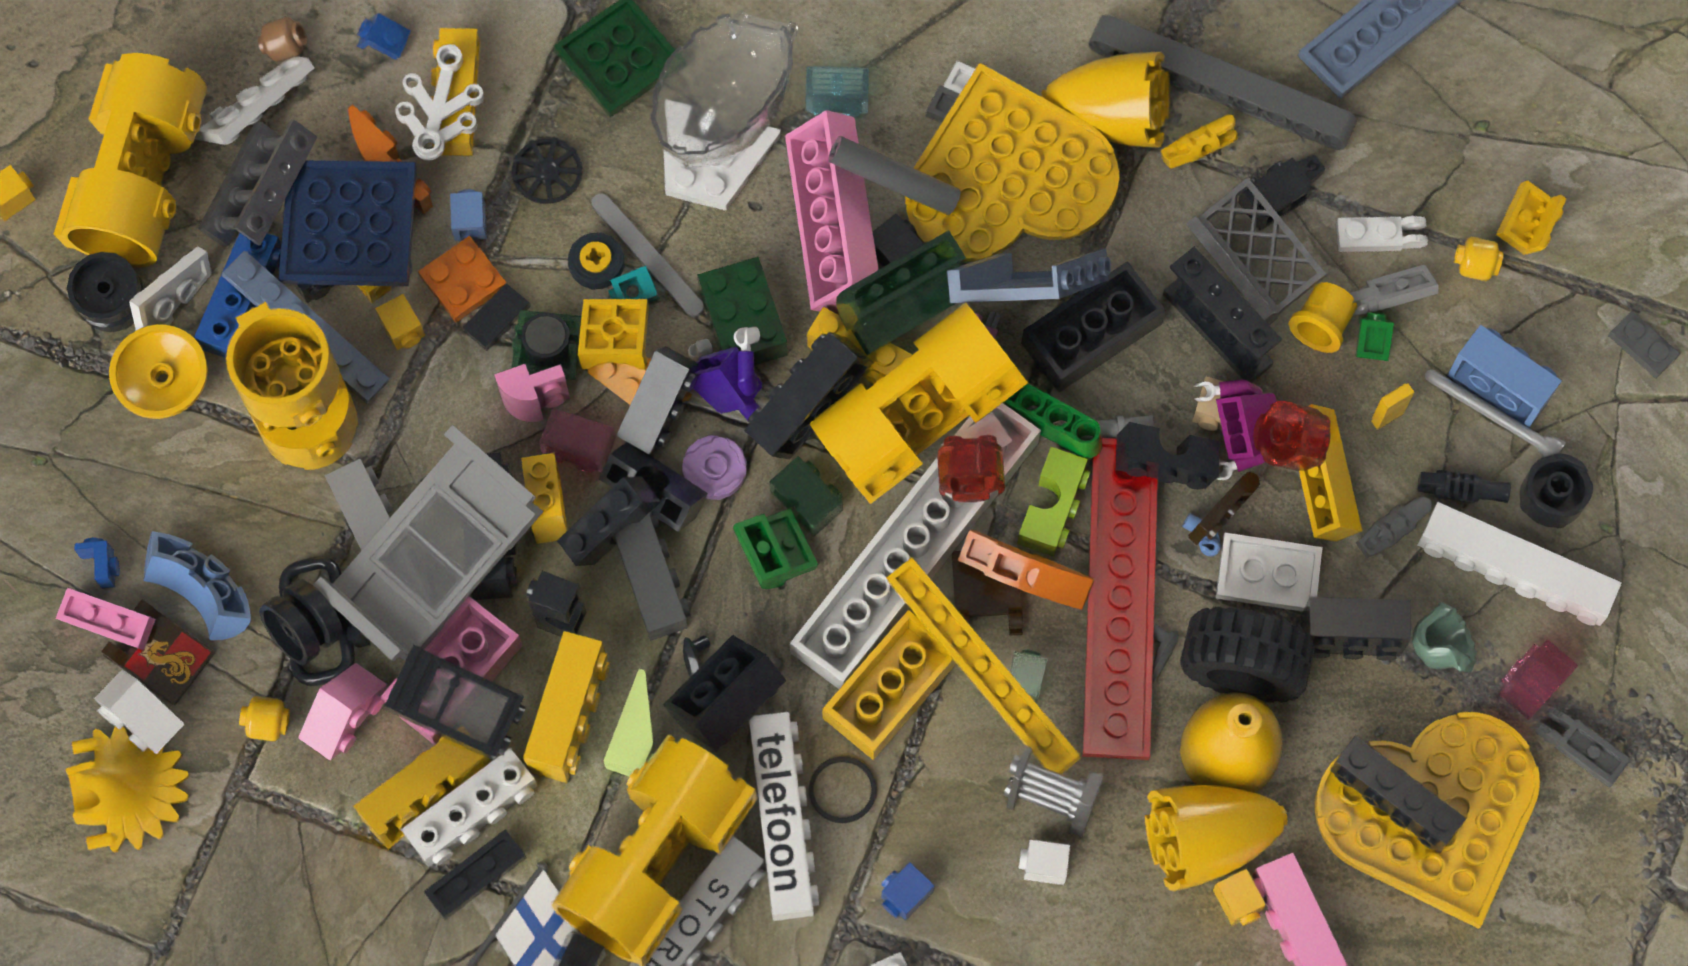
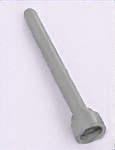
M1428 370L1425 373V379L1434 386L1537 447V452L1542 454L1541 458L1559 454L1565 447L1566 442L1556 436L1554 438L1550 436L1545 438L1435 370Z

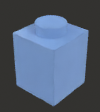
M464 189L458 193L450 194L451 229L455 241H462L468 236L473 240L487 239L485 202L482 191L476 192L472 189Z

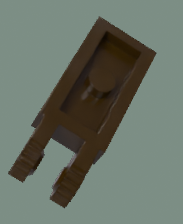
M1246 472L1188 535V538L1195 545H1198L1205 536L1211 540L1223 527L1219 522L1221 518L1225 516L1229 520L1242 506L1241 504H1244L1259 487L1260 477L1254 474V472Z

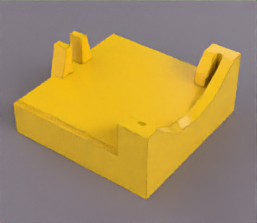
M583 299L578 357L582 369H590L604 363H621L638 369H646L647 357L645 346L649 313L647 299Z

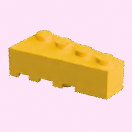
M462 725L456 729L468 736H471ZM441 737L436 745L422 752L413 762L353 805L363 822L389 850L405 836L401 830L403 827L491 763V760Z

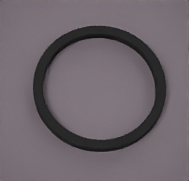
M846 756L834 757L820 764L812 774L809 783V796L815 810L825 819L835 823H850L862 818L871 809L876 797V782L869 768L861 761ZM834 763H852L861 768L870 780L871 796L869 802L863 810L850 817H835L826 813L818 805L814 796V784L817 776L824 768Z

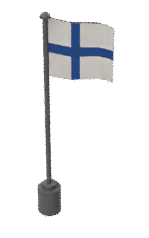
M538 862L536 864L538 866L537 870L466 966H475L495 937L514 966H553L566 936L572 932L582 935L563 920L552 908L551 903L559 892L546 874L548 872V865L545 862ZM604 949L596 966H599L606 957Z

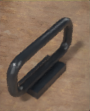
M325 556L311 557L289 564L282 571L279 578L280 597L283 598L284 589L292 584L293 578L296 575L317 569L325 570L329 575L330 583L333 584L342 574L339 565L333 559ZM335 608L334 610L343 628L342 638L339 639L342 660L333 669L309 673L304 665H299L290 659L294 677L301 684L307 686L327 684L355 663L354 645L357 648L371 645L370 640Z

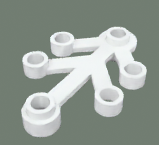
M452 44L444 45L437 51L436 58L441 71L433 100L424 89L419 75L411 73L403 79L405 92L415 97L429 117L426 129L417 119L414 106L410 102H401L395 109L398 120L406 123L415 136L413 149L415 154L423 160L437 159L442 155L446 142L461 133L471 134L477 129L475 116L472 113L465 112L459 115L456 122L440 130L442 120L467 105L477 106L484 100L482 88L477 84H471L465 88L463 93L447 102L453 74L463 64L460 49ZM450 58H453V59L456 60V61H455L454 63H452V64H446V63H445L446 60H447V59H450ZM411 81L418 82L416 87L410 88L407 86ZM472 92L480 93L477 98L469 97V94ZM404 109L411 110V113L407 116L400 114ZM463 121H472V124L470 126H462ZM427 143L435 145L432 149H424Z

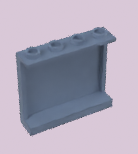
M1101 248L1053 265L1052 271L1013 272L1012 253H999L947 270L950 303L1060 299L1108 281L1111 272V261L1107 256L1106 248Z

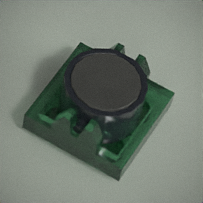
M519 310L518 324L514 328L515 339L513 338L512 342L513 359L511 369L526 364L528 373L531 375L561 365L565 379L576 380L582 316Z

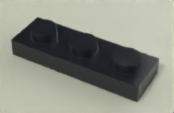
M505 829L431 885L424 893L444 920H446L527 857Z

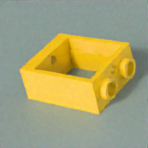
M555 454L523 457L521 460L525 488L536 497L533 503L543 511L531 525L536 544L557 541L568 531L561 477Z

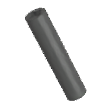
M839 136L829 153V163L946 215H950L954 211L959 201L960 189L845 137Z

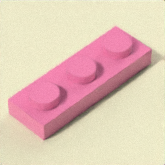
M67 588L55 618L141 650L145 649L156 620Z

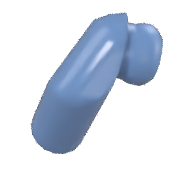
M1189 513L1182 527L1192 532L1202 519ZM1218 533L1211 540L1205 536L1200 541L1199 547L1204 555L1215 556L1219 553L1221 542Z

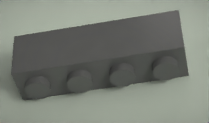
M653 510L639 523L629 524L614 535L650 641L687 629L686 618L691 616L686 599L678 598L675 588L680 587V582L675 568L668 570L665 558L670 557L664 538L658 540L654 529L660 526L657 518L652 515Z

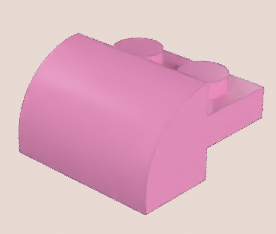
M526 364L494 374L505 408L511 415L522 421H542L544 419L541 408L560 406L566 399L570 398L561 365L529 375Z

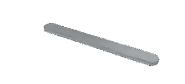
M595 195L592 199V207L637 259L648 268L653 277L687 315L691 317L701 315L704 305L699 297L607 195Z

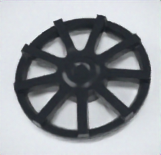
M556 137L529 141V144L525 145L515 155L512 165V179L517 190L528 200L540 204L557 203L568 198L578 188L583 172L582 163L575 148L566 142L558 140ZM550 145L546 158L542 156L538 146ZM556 146L567 151L558 159H553ZM532 149L538 162L523 158V156ZM571 157L574 158L577 168L560 167L563 162ZM519 163L532 167L533 171L518 175ZM560 174L577 175L572 187L560 178ZM535 177V182L526 192L522 188L520 181ZM557 182L566 190V193L553 198L552 185ZM540 184L546 185L547 199L533 196Z

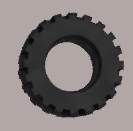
M1235 607L1204 608L1197 611L1190 618L1180 665L1184 674L1189 679L1197 681L1199 685L1209 687L1213 691L1226 694L1245 693L1261 701L1270 703L1279 701L1283 703L1289 700H1297L1306 691L1315 645L1308 632H1304L1298 625L1294 626L1291 622L1275 618L1273 615L1261 614L1249 609L1241 610Z

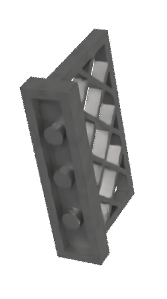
M1248 177L1199 217L1195 216L1186 223L1248 302L1269 325L1279 318L1277 315L1327 276L1325 271ZM1249 188L1255 196L1253 209L1236 208L1237 196ZM1232 201V203H1231V208H1230V207H1225L1226 205H1228V204ZM1259 202L1266 210H1258ZM1218 212L1230 213L1228 230L1215 229L1208 220ZM1235 213L1252 214L1250 232L1233 230ZM1257 215L1271 216L1274 219L1273 233L1255 232ZM1279 226L1285 234H1278ZM1220 234L1227 235V242H1225ZM1233 235L1250 237L1248 254L1233 252L1231 249ZM1255 237L1272 238L1270 256L1253 254ZM1277 239L1291 240L1293 242L1292 258L1275 256ZM1298 250L1306 259L1297 258ZM1239 258L1247 259L1246 266ZM1252 259L1269 261L1267 278L1254 277L1250 273ZM1274 261L1292 263L1290 280L1272 278ZM1297 263L1311 264L1317 272L1308 281L1295 280ZM1259 282L1266 283V291ZM1271 284L1289 285L1288 297L1276 305L1270 297ZM1294 285L1300 286L1293 292Z

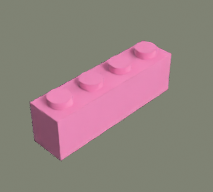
M1294 853L1256 868L1252 874L1253 882L1268 907L1265 913L1273 930L1278 929L1283 939L1280 945L1288 961L1293 960L1295 966H1347Z

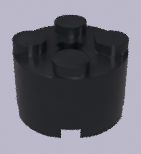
M1562 453L1537 460L1520 487V508L1533 521L1546 527L1564 528L1572 523L1586 507L1593 493V483L1587 473L1586 466L1577 458ZM1553 488L1558 489V493L1553 491Z

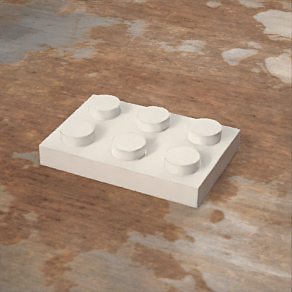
M1224 533L1216 598L1303 611L1309 598L1317 597L1323 547Z

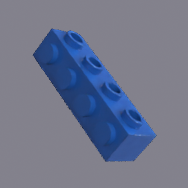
M239 233L223 271L245 250L273 275L275 268L280 267L281 242L279 237L267 233L261 245H257ZM222 274L194 338L203 351L226 358L229 342L239 327L236 317L256 306L222 277Z

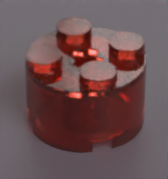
M1289 401L1274 402L1265 414L1261 413L1255 423L1253 441L1256 450L1260 451L1263 456L1262 459L1266 463L1286 469L1306 471L1325 462L1330 444L1331 425L1330 419L1326 415H1323L1313 407Z
M982 435L978 438L963 439L960 436H949L944 439V445L937 452L939 493L945 497L946 492L952 494L953 501L980 502L990 499V493L998 490V495L1004 492L1003 448L997 443L995 436Z

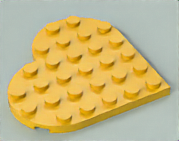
M979 63L914 166V169L960 189V198L954 211L950 215H946L906 196L905 204L908 219L917 231L916 236L923 243L928 242L935 249L936 253L942 257L955 261L975 262L1007 250L1023 232L1046 240H1064L1082 235L1094 228L1106 217L1115 202L1119 187L1118 163L1111 144L1095 127Z
M1460 712L1432 722L1418 735L1411 747L1391 741H1370L1367 743L1466 818L1440 853L1435 849L1432 850L1424 846L1415 834L1407 828L1404 829L1395 824L1387 813L1366 802L1362 794L1354 788L1342 784L1335 777V774L1330 771L1339 757L1337 756L1320 779L1315 795L1316 822L1322 838L1331 851L1351 867L1479 929L1483 924L1538 799L1540 787L1538 766L1536 767L1534 758L1529 750L1530 746L1513 727L1496 717L1477 712Z

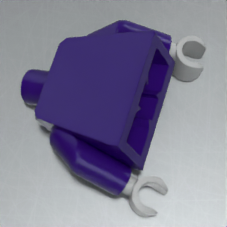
M755 326L740 328L735 332L734 340L741 347V351L737 347L712 353V345L708 339L699 340L688 349L689 357L699 364L695 372L698 375V379L693 389L717 412L724 414L739 410L746 420L756 409L760 408L754 398L762 388V382L755 374L754 351H751L750 346L757 343L760 339L759 329Z

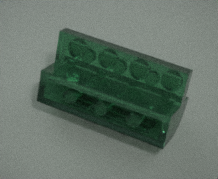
M949 230L846 288L837 296L836 306L841 321L847 331L851 330L867 356L958 304L950 303L947 270L960 267V263L966 257Z

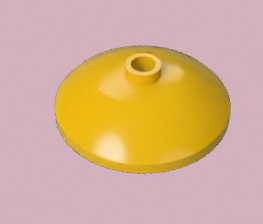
M162 324L146 326L128 335L116 348L109 367L111 388L120 403L132 413L150 419L169 418L182 413L192 406L201 395L208 374L205 354L195 338L180 328ZM160 375H168L165 382L157 381Z

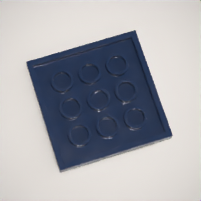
M305 160L285 198L279 281L282 284L409 286L417 175L416 163Z

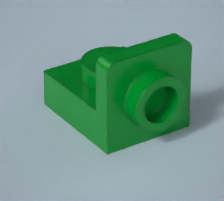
M1367 312V317L1358 318L1360 325L1355 352L1356 357L1389 361L1394 323L1386 320V314Z

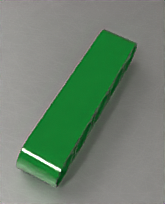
M1027 383L1003 402V404L1039 428L1041 436L1083 458H1092L1100 453L1102 438L1098 422ZM1030 406L1038 407L1036 410H1026ZM1056 421H1065V422H1066V423L1063 424V425H1054V424H1053V423L1056 422ZM1088 435L1093 437L1092 439L1087 441L1080 439L1081 437Z

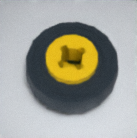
M589 233L581 236L572 244L568 253V268L573 279L581 286L589 289H604L611 286L610 280L621 276L625 267V256L620 244L612 236L604 233Z

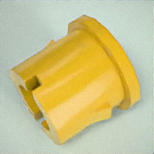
M1320 282L1315 285L1302 309L1291 316L1288 323L1290 331L1304 345L1324 353L1336 352L1343 343L1342 334L1358 307L1357 303H1353L1354 297L1340 286L1328 282Z

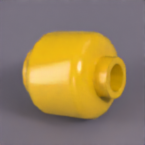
M1469 237L1464 245L1458 244L1454 256V263L1459 264V273L1462 276L1481 281H1489L1493 275L1498 276L1503 260V252L1499 251V245L1496 242L1477 237Z
M254 696L250 700L249 706L242 705L239 725L245 726V733L251 739L274 742L280 738L281 734H287L290 709L285 708V704L281 699Z

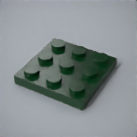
M634 0L616 1L553 46L554 52L610 118L685 65L684 59Z

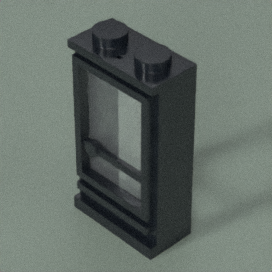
M413 644L383 709L494 760L497 754H505L512 737L507 735V732L512 723L519 724L526 706L521 705L524 698L523 695L506 689Z

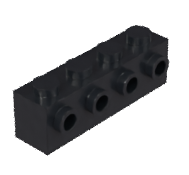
M1356 735L1330 769L1342 784L1354 788L1362 794L1366 802L1382 809L1395 824L1401 828H1407L1417 836L1424 846L1432 850L1435 849L1438 853L1443 850L1466 820L1464 816Z

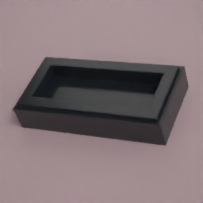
M506 283L462 327L463 331L487 351L531 307L530 302Z

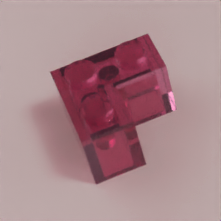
M1548 639L1541 647L1535 643L1503 677L1501 682L1505 686L1499 695L1526 719L1530 720L1574 672L1578 665Z

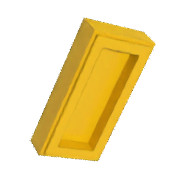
M1409 383L1401 385L1381 398L1371 420L1377 430L1405 413L1415 393Z

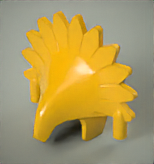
M115 726L111 738H108L101 730L95 729L92 738L72 741L74 754L95 752V759L66 769L73 797V818L76 824L106 825L107 833L86 837L88 850L110 846L111 851L117 853L125 838L128 839L136 850H140L143 847L144 832L156 839H162L164 834L160 821L174 823L179 821V815L171 805L188 800V794L176 786L189 778L187 771L173 769L182 757L180 751L163 753L164 746L157 754L149 748L143 752L129 739L124 726L120 730Z

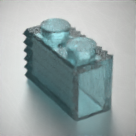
M807 66L806 112L819 115L828 110L838 113L843 112L844 115L852 117L868 113L869 68Z

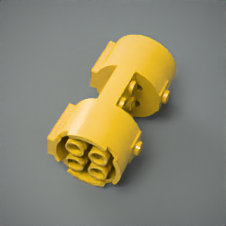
M144 53L122 54L119 61L114 60L113 64H105L89 116V121L101 134H104L94 168L85 169L80 172L79 177L70 178L53 234L66 248L76 249L85 255L98 252L116 253L127 259L132 267H148L156 263L165 231L168 230L170 220L176 213V200L161 185L164 172L169 169L170 154L187 151L191 144H193L196 133L201 128L200 112L206 95L207 85L197 73L187 67L184 71H181L174 66L168 65L169 59Z
M266 302L236 317L239 327L233 334L227 348V370L269 452L281 463L304 468L305 470L320 469L339 460L352 445L351 441L358 426V416L353 400L321 328L305 314L290 309H270Z
M966 302L915 340L913 343L919 350L912 356L903 360L899 366L886 376L880 378L869 389L860 383L810 423V426L823 445L870 504L920 467L923 463L918 455L968 416L977 423L1028 383Z
M672 735L666 736L650 761L645 762L641 769L636 768L627 781V786H629L627 791L630 799L644 812L638 821L640 827L634 836L628 835L619 848L621 855L618 857L602 848L588 845L583 853L578 852L572 859L569 866L571 870L569 872L570 877L551 903L554 911L582 935L604 946L605 950L619 958L637 963L640 966H646L682 912L680 902L672 898L660 884L687 844L691 843L697 847L713 850L721 854L757 801L756 790L740 777L735 781L732 778V773L727 769L729 767L727 764L702 747L684 738H681L678 743L674 742L675 738Z

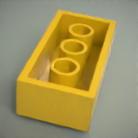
M908 610L823 707L822 718L874 760L952 670L956 662L919 618Z
M566 631L563 632L523 756L530 773L568 783L571 774L576 775L581 756L577 755L580 743L585 744L590 733L591 725L587 724L590 711L595 713L598 708L601 695L597 693L600 680L606 681L610 669V662H607L608 654L605 653L602 641Z

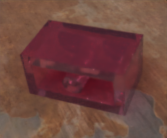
M552 408L539 444L542 454H555L557 463L567 461L574 463L576 468L584 472L593 473L594 470L602 472L611 453L616 436L614 427Z

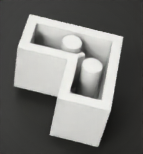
M123 670L94 698L101 705L97 711L119 730L125 726L133 734L129 739L143 752L149 748L157 754L185 725L138 679Z

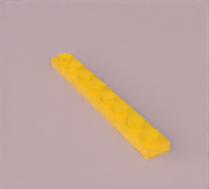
M910 558L886 577L888 583L1026 746L1032 748L1031 753L1044 768L1062 774L1081 759L1080 754L913 558Z

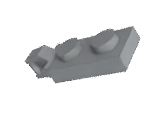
M1425 264L1366 281V286L1359 291L1350 293L1354 297L1353 303H1357L1358 306L1354 315L1365 314L1369 310L1376 312L1377 310L1380 311L1438 294L1439 285Z

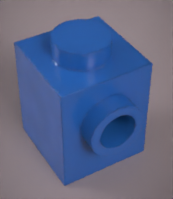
M909 862L900 873L894 870L881 884L884 887L881 893V898L884 900L882 906L894 918L900 915L906 921L934 892L935 885Z

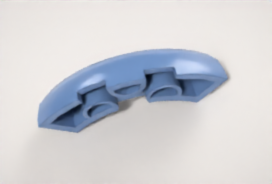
M152 531L145 559L144 581L167 587L190 601L200 612L206 623L209 640H224L235 637L245 631L251 621L250 607L243 588L237 587L236 583L229 576L230 570L212 554L207 557L193 549V543L176 536Z

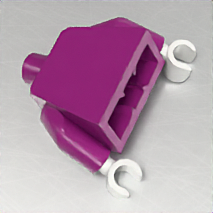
M1247 380L1219 382V385L1215 386L1206 381L1196 383L1193 387L1203 386L1207 391L1205 397L1195 398L1196 401H1209L1215 395H1220V398L1216 399L1225 445L1228 458L1234 460L1226 462L1219 459V466L1223 465V471L1217 479L1224 481L1231 477L1234 470L1241 472L1263 464L1273 450L1274 444L1283 438L1284 433L1281 421L1287 415L1284 405L1277 403L1276 396L1273 393L1263 394L1261 387Z

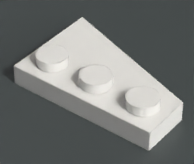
M197 246L129 301L136 330L150 325H170L174 321L172 315L181 302L184 304L188 303L211 275L207 251Z

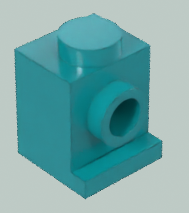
M646 266L610 280L613 286L612 289L608 290L611 299H647L648 303L660 299ZM632 286H636L639 289L636 297H629L627 294L628 289Z

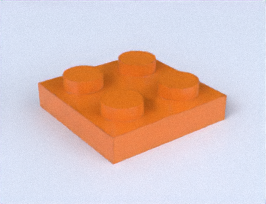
M470 236L418 271L420 278L455 323L490 300L507 283Z

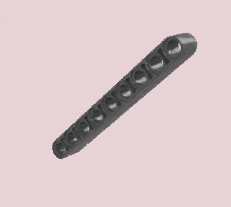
M1102 15L1088 42L1091 50L1104 57L1141 52H1162L1165 57L1164 62H1161V67L1165 72H1169V83L1335 150L1345 149L1357 122V118L1347 110L1114 16Z

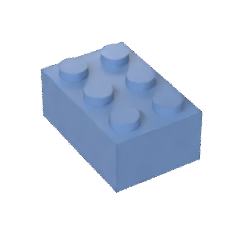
M1482 325L1478 327L1459 352L1447 375L1469 392L1529 428L1549 403L1562 380L1557 378L1556 373L1547 366H1540L1531 360L1528 353L1523 349L1512 347L1503 340L1497 331L1490 328L1486 329Z

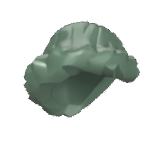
M1440 602L1438 607L1434 608L1432 612L1417 622L1413 631L1412 644L1416 655L1422 659L1427 667L1432 669L1456 668L1461 672L1473 670L1477 661L1475 658L1477 654L1475 642L1471 639V632L1467 629L1466 622L1457 613V608Z

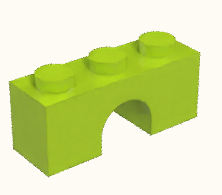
M1050 447L1038 486L1051 490L1057 496L1058 503L1048 509L1029 505L1019 532L1017 544L1053 557L1057 547L1064 549L1070 530L1065 529L1068 517L1075 518L1080 501L1076 500L1075 497L1079 488L1085 490L1091 472L1086 470L1088 459Z

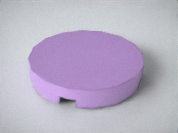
M709 435L695 441L688 447L682 465L683 476L708 493L705 499L720 500L731 496L741 488L746 478L747 462L743 450L731 439Z

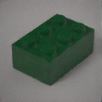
M759 256L697 274L699 291L719 351L737 347L741 351V347L734 340L735 332L740 328L755 326L759 329L760 339L757 343L750 345L751 351H754V366L788 356L787 339Z

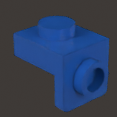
M377 13L370 19H365L360 25L357 35L360 36L357 46L364 49L369 45L396 60L401 56L411 30Z
M93 537L85 539L84 543H75V552L81 559L94 558L95 580L102 589L115 587V576H119L120 566L118 557H114V549L108 541Z

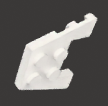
M663 100L662 117L666 195L726 211L749 181V177L756 167L761 165L766 158V154L773 144L778 142L781 130L753 123L745 151L683 136L691 113L690 106Z

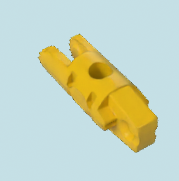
M1225 115L1181 136L1178 140L1161 150L1162 160L1170 169L1186 163L1194 162L1238 140L1237 131L1232 129L1236 124L1234 115Z

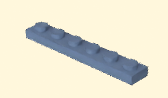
M245 250L222 272V277L256 307L266 302L270 309L298 311L316 322L326 337L346 386L366 404L388 383L389 378Z

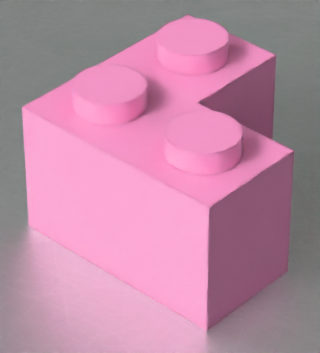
M357 663L353 664L319 689L299 739L329 760L341 752L347 753L356 741L354 736L356 728L363 723L368 715L377 714L383 706L384 702L381 696L387 684Z

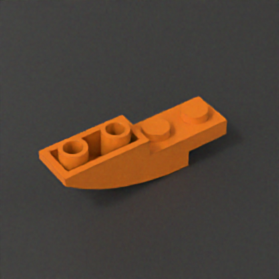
M353 104L348 107L350 125L363 161L402 162L399 159L396 148L398 142L387 130L380 131L375 126V119L366 110L360 112ZM419 178L416 180L414 205L425 214L433 207L430 197L432 191Z
M973 529L969 530L958 561L983 571L984 575L997 581L1080 610L1084 608L1095 580L1038 554L1031 555Z

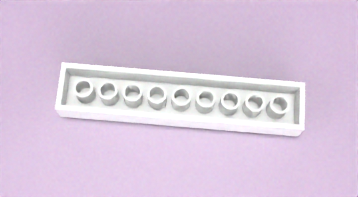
M1001 403L986 416L993 413L1012 439V442L962 473L959 472L943 449L790 642V654L836 688L840 689L909 609V606L888 583L886 577L910 558H913L928 577L932 579L1039 443L1041 430L1005 404ZM970 416L955 435L975 424Z

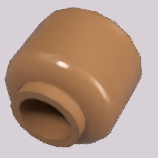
M290 17L280 18L264 24L261 29V36L258 37V45L264 55L267 54L276 62L300 55L303 52L304 45L307 44V36L302 24L298 21L295 22Z

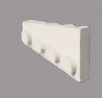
M295 56L287 59L260 78L261 86L244 89L236 95L238 102L224 109L219 107L211 112L212 120L200 128L199 132L195 135V139L222 145L234 142L240 136L239 132L247 125H252L262 118V113L267 108L280 103L285 98L284 94L292 87L302 84L307 79L306 75L314 69V66L308 58Z

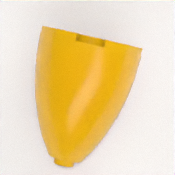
M1162 52L1130 53L1095 60L1062 74L1050 82L1046 89L1042 90V98L1089 123L1099 130L1108 142L1139 147H1160L1164 142L1165 134L1160 133L1161 126L1165 124V119L1169 118L1170 83L1169 72H1165L1161 67V62H1164L1165 57Z
M1245 693L1222 694L1205 702L1190 717L1181 738V760L1187 774L1196 785L1226 786L1256 793L1271 780L1282 754V732L1276 716L1263 701Z
M1186 785L1152 790L1147 796L1149 803L1152 802L1150 814L1145 815L1146 834L1154 865L1159 864L1161 869L1164 870L1167 876L1164 878V885L1171 891L1201 885L1240 868L1266 850L1283 833L1284 826L1288 822L1285 808L1279 806L1275 800L1239 788L1217 785Z

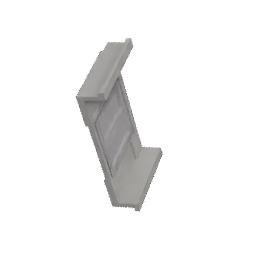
M454 425L444 434L454 445L338 579L332 584L320 577L313 585L335 609L392 661H395L398 657L406 661L413 644L424 650L509 549H512L543 513L533 503L536 497Z

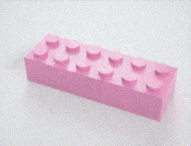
M825 110L786 134L785 139L811 310L821 311L825 307L841 315L880 294L882 289L879 282L856 296L853 293L854 286L879 270L864 178L828 162L831 148L839 136L858 143L855 117Z

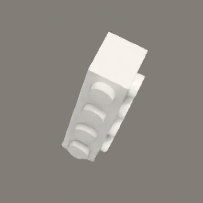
M509 748L504 755L497 757L401 830L428 867H431L433 864L439 866L453 855L452 850L461 843L467 845L474 841L480 835L479 830L489 822L493 825L502 820L507 815L506 810L516 802L522 804L531 798L535 793L533 789L537 787L536 781L513 750Z

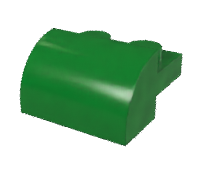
M791 508L767 517L765 514H761L736 523L733 527L736 537L762 589L783 586L786 580L816 570L818 566Z

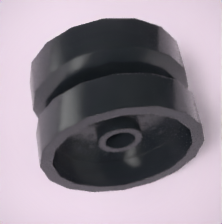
M109 252L91 254L79 261L69 274L67 284L69 300L89 325L99 331L106 332L121 331L134 324L129 301L146 288L145 283L127 259L116 253Z
M297 579L284 589L283 598L280 596L272 597L260 607L259 613L266 631L280 650L295 663L306 665L319 655L320 646L323 648L330 647L342 638L343 628L337 613L324 595L310 582L304 579Z

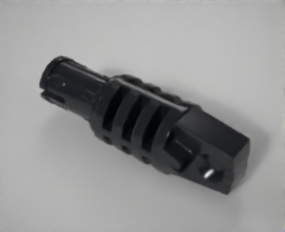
M1437 470L1436 473H1420L1417 491L1433 494L1435 498L1444 500L1450 499L1452 501L1460 500V502L1469 501V503H1475L1481 499L1508 503L1511 483L1482 480V477L1478 474L1469 475V473L1461 474L1460 472Z

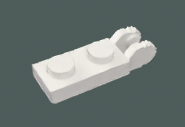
M1408 216L1402 219L1401 217L1338 218L1336 221L1338 251H1401L1402 249L1427 246L1428 239L1426 235L1402 236V230L1425 228L1426 218L1422 216Z

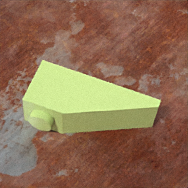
M638 669L603 760L606 769L629 777L636 768L641 769L645 762H649L655 752L646 672L642 669Z

